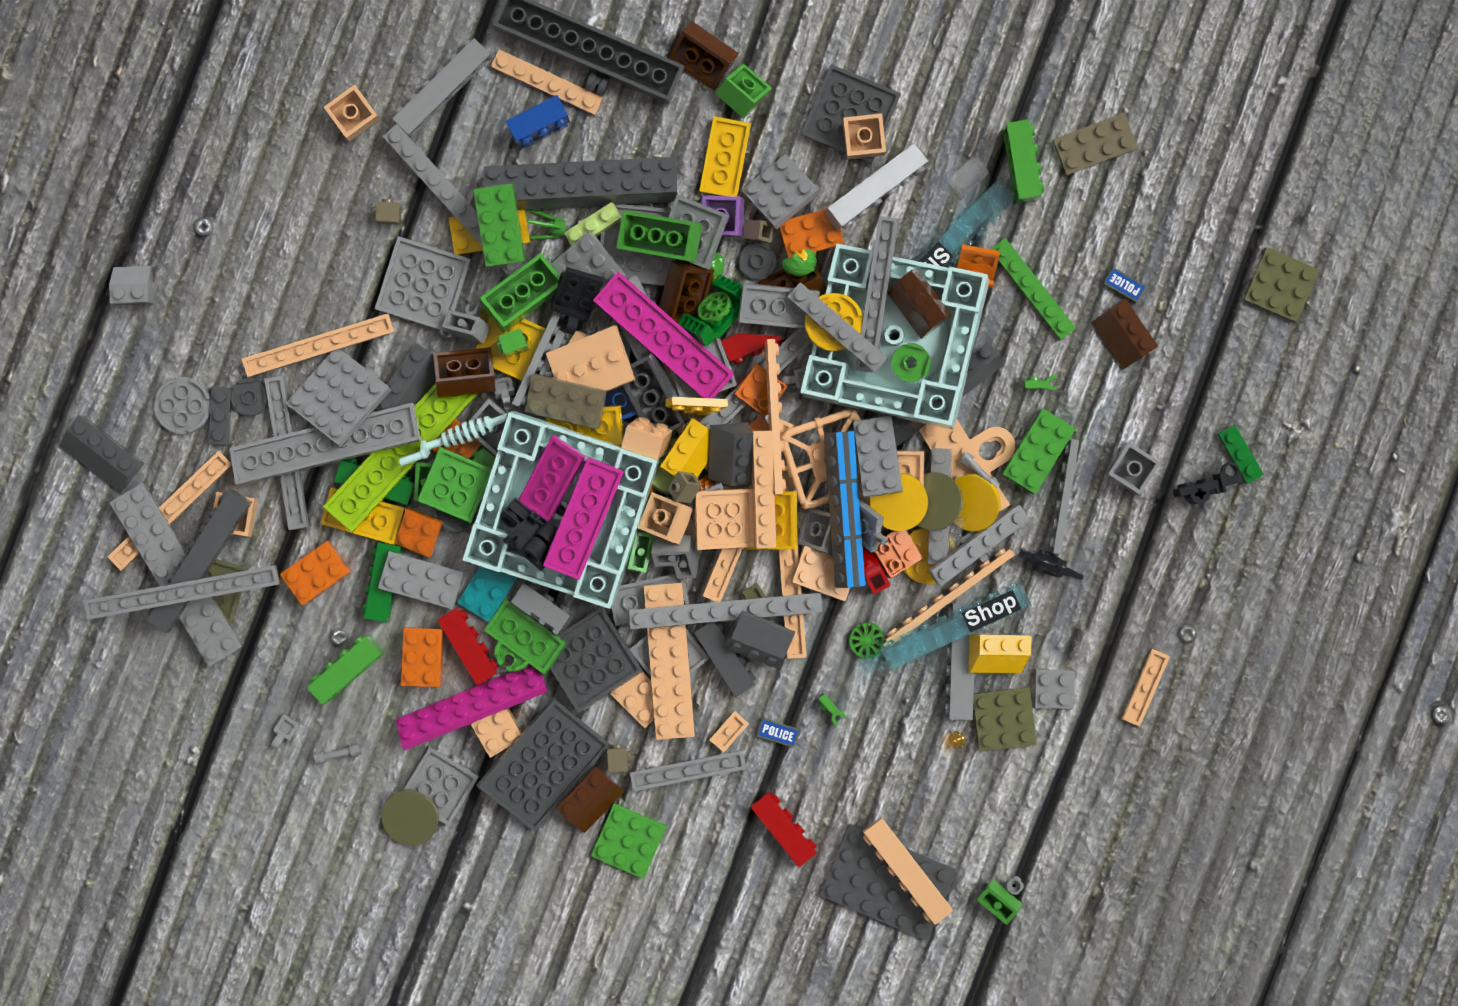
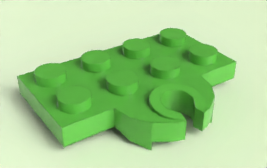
M505 599L484 629L485 632L499 641L495 647L494 655L500 666L505 664L507 656H513V664L506 668V670L511 672L522 671L531 664L546 675L568 644L507 599Z

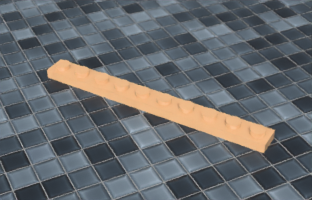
M779 419L783 424L782 433L793 428L794 425ZM752 482L751 485H747L746 488H752ZM743 547L720 549L701 595L703 597L721 602Z
M785 466V471H782V479H785L786 482L785 491H793V482L787 472L789 469L788 466ZM797 542V549H779L782 596L802 594L801 586L791 583L799 560ZM803 614L784 615L785 628L795 631L787 651V659L806 658Z

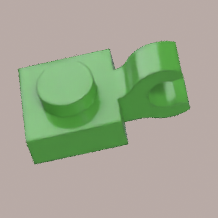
M1049 376L1045 381L1039 380V377H1028V380L1023 382V389L1056 390V386L1052 387L1050 385V380H1056L1057 376Z
M824 693L818 697L821 701L818 703L825 712L829 710L832 713V722L838 726L839 724L835 720L836 716L841 715L845 719L846 715Z

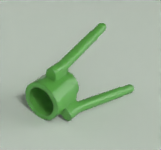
M525 209L552 220L550 223L527 220L529 224L550 227L549 232L553 233L530 236L531 240L559 239V236H564L566 221H562V218L551 216L536 209Z

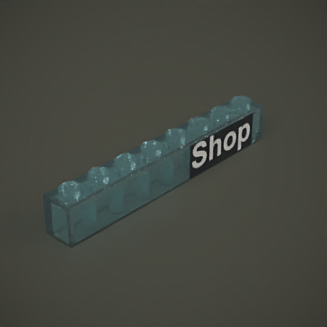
M998 179L917 262L945 267L949 262L953 264L959 258L958 253L961 251L962 244L971 246L974 243L972 239L976 235L980 237L988 229L985 225L989 221L994 223L1001 215L998 212L1003 207L1007 209L1014 202L1012 198L1015 194Z
M1012 583L1005 587L1006 591L999 593V591H995L989 594V598L984 601L980 598L971 602V607L967 609L960 607L952 611L954 615L949 617L943 615L936 618V623L930 626L928 623L917 627L919 630L917 632L911 633V631L901 634V639L895 642L891 639L882 643L883 647L880 650L889 670H893L1032 606L1022 584Z

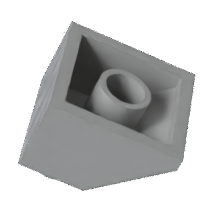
M152 266L113 267L109 283L110 304L115 306L154 304Z
M808 508L797 538L798 544L833 555L830 513Z

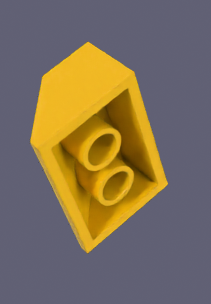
M689 419L658 468L675 478L678 471L694 473L696 478H698L708 463L710 430L695 419Z
M969 634L968 673H1021L1031 656V636Z

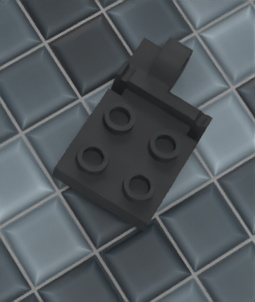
M569 267L562 271L558 280L557 291L554 292L552 297L551 311L566 315L563 322L564 333L574 335L576 330L581 331L584 323L588 322L589 311H591L594 305L593 299L598 295L602 287L603 277Z
M1225 463L1221 467L1220 473L1212 475L1214 481L1211 478L1196 480V485H1193L1192 482L1178 484V489H1173L1174 497L1184 496L1189 504L1205 503L1210 495L1227 492L1226 486L1243 482L1240 469L1236 463ZM1229 465L1235 468V474L1231 477L1225 473V469ZM1199 492V497H1195V493Z
M515 497L500 515V519L505 525L514 528L503 542L508 544L513 540L512 547L542 571L545 568L543 562L557 527L550 522L544 523L540 519V515L535 518L533 515L536 512L534 510L533 512L530 511Z

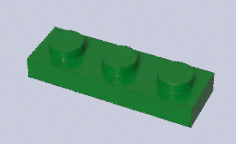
M1236 425L1217 434L1233 463L1238 465L1246 484L1264 475Z

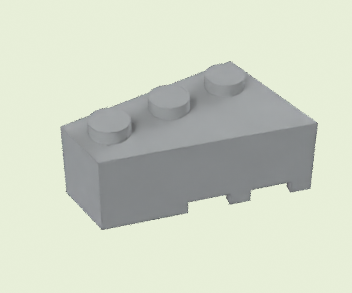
M523 583L511 600V603L538 620L542 625L547 626L556 635L560 634L572 616L569 613L571 609L562 603L560 606L554 603L555 598L547 593L543 595L538 592L539 588L533 583Z

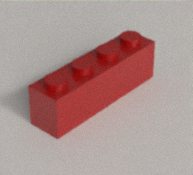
M458 607L437 621L476 685H479L498 673L496 669L499 667L493 658L490 660L487 655L489 650L485 643H480L477 636L479 633L474 626L470 627L467 622L469 617L465 610H460Z
M768 791L755 801L751 808L796 865L801 867L817 854L815 850L817 845L811 838L806 839L803 835L805 830L799 823L794 824L791 820L793 815L787 808L783 810L779 805L781 800L778 796Z

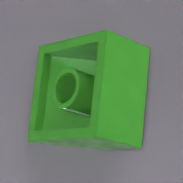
M743 63L725 78L715 94L738 115L745 118L772 88Z

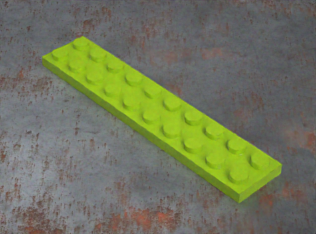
M435 383L415 405L421 441L425 439L426 442L438 439L441 433L448 429L479 393L438 397L437 385ZM421 441L371 453L323 508L353 533L416 462L419 461L401 466L399 459L419 452Z

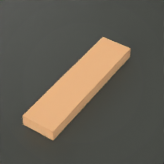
M1151 649L1121 719L1140 727L1170 656Z

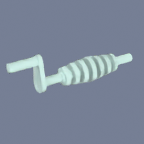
M506 413L495 418L485 416V421L482 418H477V424L474 419L469 420L470 427L466 421L462 422V428L459 424L455 426V431L453 428H450L448 430L449 435L443 432L441 433V438L430 442H426L425 439L422 440L419 452L400 458L399 462L401 466L420 459H426L430 455L431 449L445 445L446 448L451 447L450 442L454 446L459 445L458 439L461 444H465L466 439L468 442H472L473 435L475 439L480 438V432L484 436L487 434L486 429L492 432L496 425L506 422L508 414Z

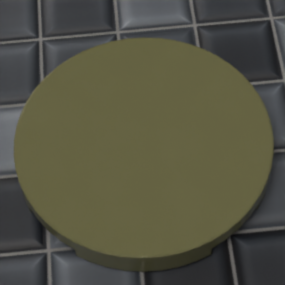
M937 472L924 474V487L928 496V509L918 526L933 531L943 530L951 525L956 518L958 519L963 506L962 492L950 476Z
M403 789L395 792L387 799L382 808L381 819L385 831L392 839L403 845L415 846L425 843L433 836L439 824V813L431 798L414 789Z

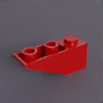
M737 333L721 340L729 362H734L736 365L745 361L744 357L750 354L754 357L763 353L762 349L765 348V341L767 339H775V344L780 346L783 338L782 336Z
M862 546L865 580L872 594H876L891 585L874 552H870Z

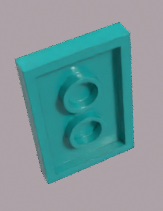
M479 566L457 603L490 622L518 577Z

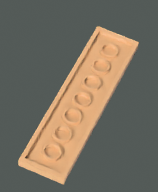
M682 583L644 586L645 608L684 605ZM686 624L647 628L656 740L695 737Z

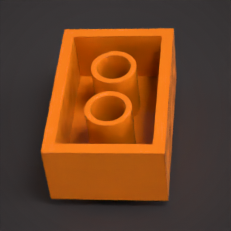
M826 209L791 218L779 227L787 259L791 258L795 251L801 254L803 249H809L818 254L835 249L836 244L844 245L841 230L837 231L823 214Z
M326 541L280 575L300 604L304 606L352 573V570L333 543Z
M403 628L401 686H442L445 634L443 629Z

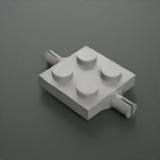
M860 499L862 546L870 552H875L878 550L879 542L882 545L888 543V538L881 533L884 517Z

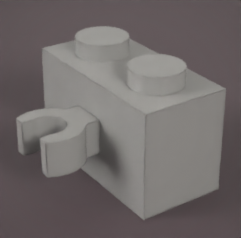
M468 303L465 307L466 314L452 310L448 311L442 328L452 336L484 344L491 326L478 317L482 311L479 306L476 305L474 311H472L473 306Z

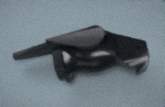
M1020 548L1017 557L1029 561L1032 569L1037 572L1060 578L1062 575H1067L1083 580L1084 575L1066 567L1067 561L1048 551L1039 550L1038 552L1031 553Z

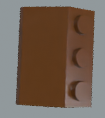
M691 21L680 34L668 59L684 65L686 72L715 91L731 69L739 53Z
M671 261L659 307L677 323L685 313L697 318L698 307L708 295L714 269L710 268L708 270L688 261Z
M814 267V271L802 277L792 276L782 269L758 282L759 285L795 288L801 282L809 290H818L820 292L819 297L826 294L827 290L822 276L816 267Z
M918 269L909 271L888 291V295L920 339H923L952 316Z
M1126 299L1091 322L1122 369L1127 368L1158 347Z
M491 347L433 353L438 397L496 391Z
M596 765L556 809L570 823L585 833L625 791Z

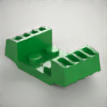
M719 275L711 284L717 292H725L731 298L732 307H730L729 313L726 316L724 315L723 319L718 322L714 321V323L703 322L699 316L694 318L685 313L678 322L684 330L705 347L714 339L720 338L739 315L742 285L723 275Z

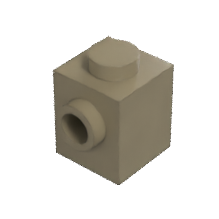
M382 199V202H377L376 207H373V218H376L377 223L401 225L402 205L400 203H393L394 200Z
M745 220L742 239L751 242L772 243L774 226L762 220Z
M678 471L668 490L676 502L692 503L702 485L694 473Z
M611 744V748L607 749L609 773L628 771V763L632 762L631 751H627V747H623V744Z

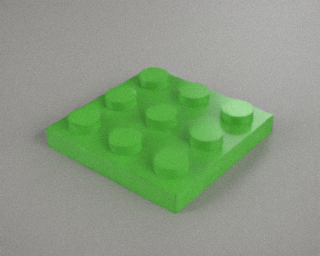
M439 447L417 501L471 523L488 484L492 469Z
M614 802L591 856L644 879L667 825Z

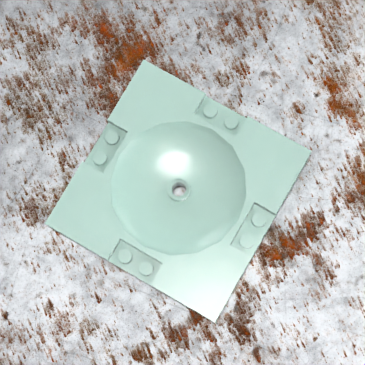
M836 244L826 294L838 293L852 298L858 304L864 317L874 251ZM893 257L889 289L909 271L918 269L952 316L923 339H920L890 296L887 295L879 350L888 357V360L876 373L855 370L857 357L849 350L827 351L813 344L800 393L809 399L855 409L869 410L954 430L967 378L969 361L989 286L988 274ZM893 333H900V337L897 340L890 339ZM907 343L921 345L928 352L931 361L927 375L915 382H906L899 379L891 365L895 350ZM910 357L909 360L906 359L905 361L908 364V368L917 364L914 361V357Z
M516 411L509 412L463 560L497 572L501 571L610 609L614 605L660 459L655 460L622 449L620 445L602 441ZM553 435L586 456L561 502V505H564L565 508L587 456L624 471L580 580L547 567L540 571L512 547L513 540L508 544L503 542L514 528L505 525L500 519V515L515 497L519 499ZM557 511L550 523L558 528L563 514ZM540 517V519H541L544 523H545V522H548V521H546L545 519H543L542 517Z

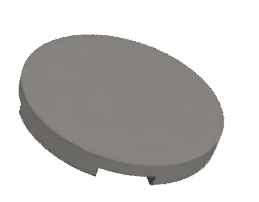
M175 377L162 384L156 392L154 401L155 416L158 422L170 432L177 434L196 432L210 418L211 396L206 387L195 379Z

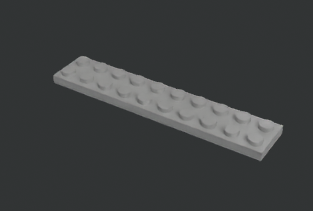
M409 403L372 412L341 448L315 427L231 447L229 450L235 485L240 486L419 442L421 437L415 404Z
M141 483L109 503L160 586L169 585L168 579L173 573L178 571L180 560L184 556L187 557L188 554L146 485ZM214 597L190 601L179 617L209 667L243 647Z

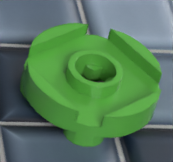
M916 343L901 345L895 350L891 360L894 373L899 379L906 382H915L927 375L931 364L928 352ZM910 357H914V361L917 362L916 366L912 365L911 368H908V364L905 363L906 359L909 360Z

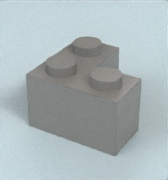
M683 535L680 545L658 536L654 537L651 555L655 567L674 566L677 579L696 578L699 561L692 535Z

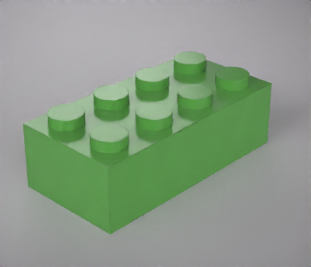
M1030 119L1006 123L1002 130L1014 204L1038 201L1042 193H1044L1043 181L1039 180L1041 166L1040 162H1036L1038 148L1037 144L1033 143V136H1035L1034 125L1030 124Z
M514 183L473 189L486 267L525 261Z
M623 210L616 248L696 263L702 224Z
M540 253L481 296L480 305L504 334L554 296L560 276Z
M1041 409L1000 475L1029 493L1036 494L1076 428L1047 410Z
M371 635L360 636L353 642L354 647L352 649H345L338 655L340 659L337 662L331 661L323 668L325 670L323 674H316L309 680L310 685L307 688L321 705L329 703L386 653Z

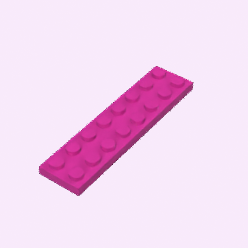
M619 271L593 299L600 308L702 398L713 399L734 375L729 368Z
M530 664L522 671L509 672L395 719L401 746L405 751L548 692L542 672Z

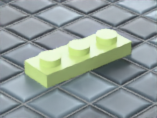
M611 202L564 233L572 246L588 231H592L595 236H598L620 222L622 218L614 203Z

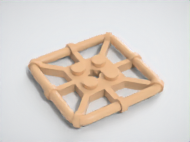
M853 408L823 418H814V421L790 428L780 435L784 443L783 453L789 469L787 470L788 476H791L795 491H797L798 501L802 508L806 510L828 503V495L811 501L820 482L827 480L826 463L824 462V459H826L824 431L822 426L846 418L839 432H847L852 421L861 420L857 410ZM816 428L820 441L806 445L791 436ZM788 442L805 449L809 463L796 467ZM812 469L814 481L805 497L798 473Z

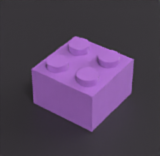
M702 196L703 205L730 215L722 237H742L745 199L737 196Z

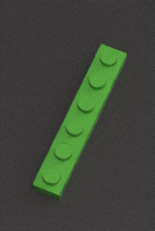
M1006 238L991 249L1000 251L998 262L1059 340H1062L1076 329Z

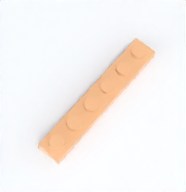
M500 49L491 65V68L553 97L558 95L560 100L594 116L603 100V97Z

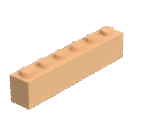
M771 430L753 431L751 468L754 547L775 548L773 435Z
M882 817L863 830L865 836H863L864 840L869 846L872 844L877 849L875 854L881 862L885 859L889 865L886 868L893 877L897 875L901 880L898 883L905 892L909 891L912 894L910 899L915 906L922 907L925 911L922 915L928 923L932 921L936 925L953 912L951 906Z

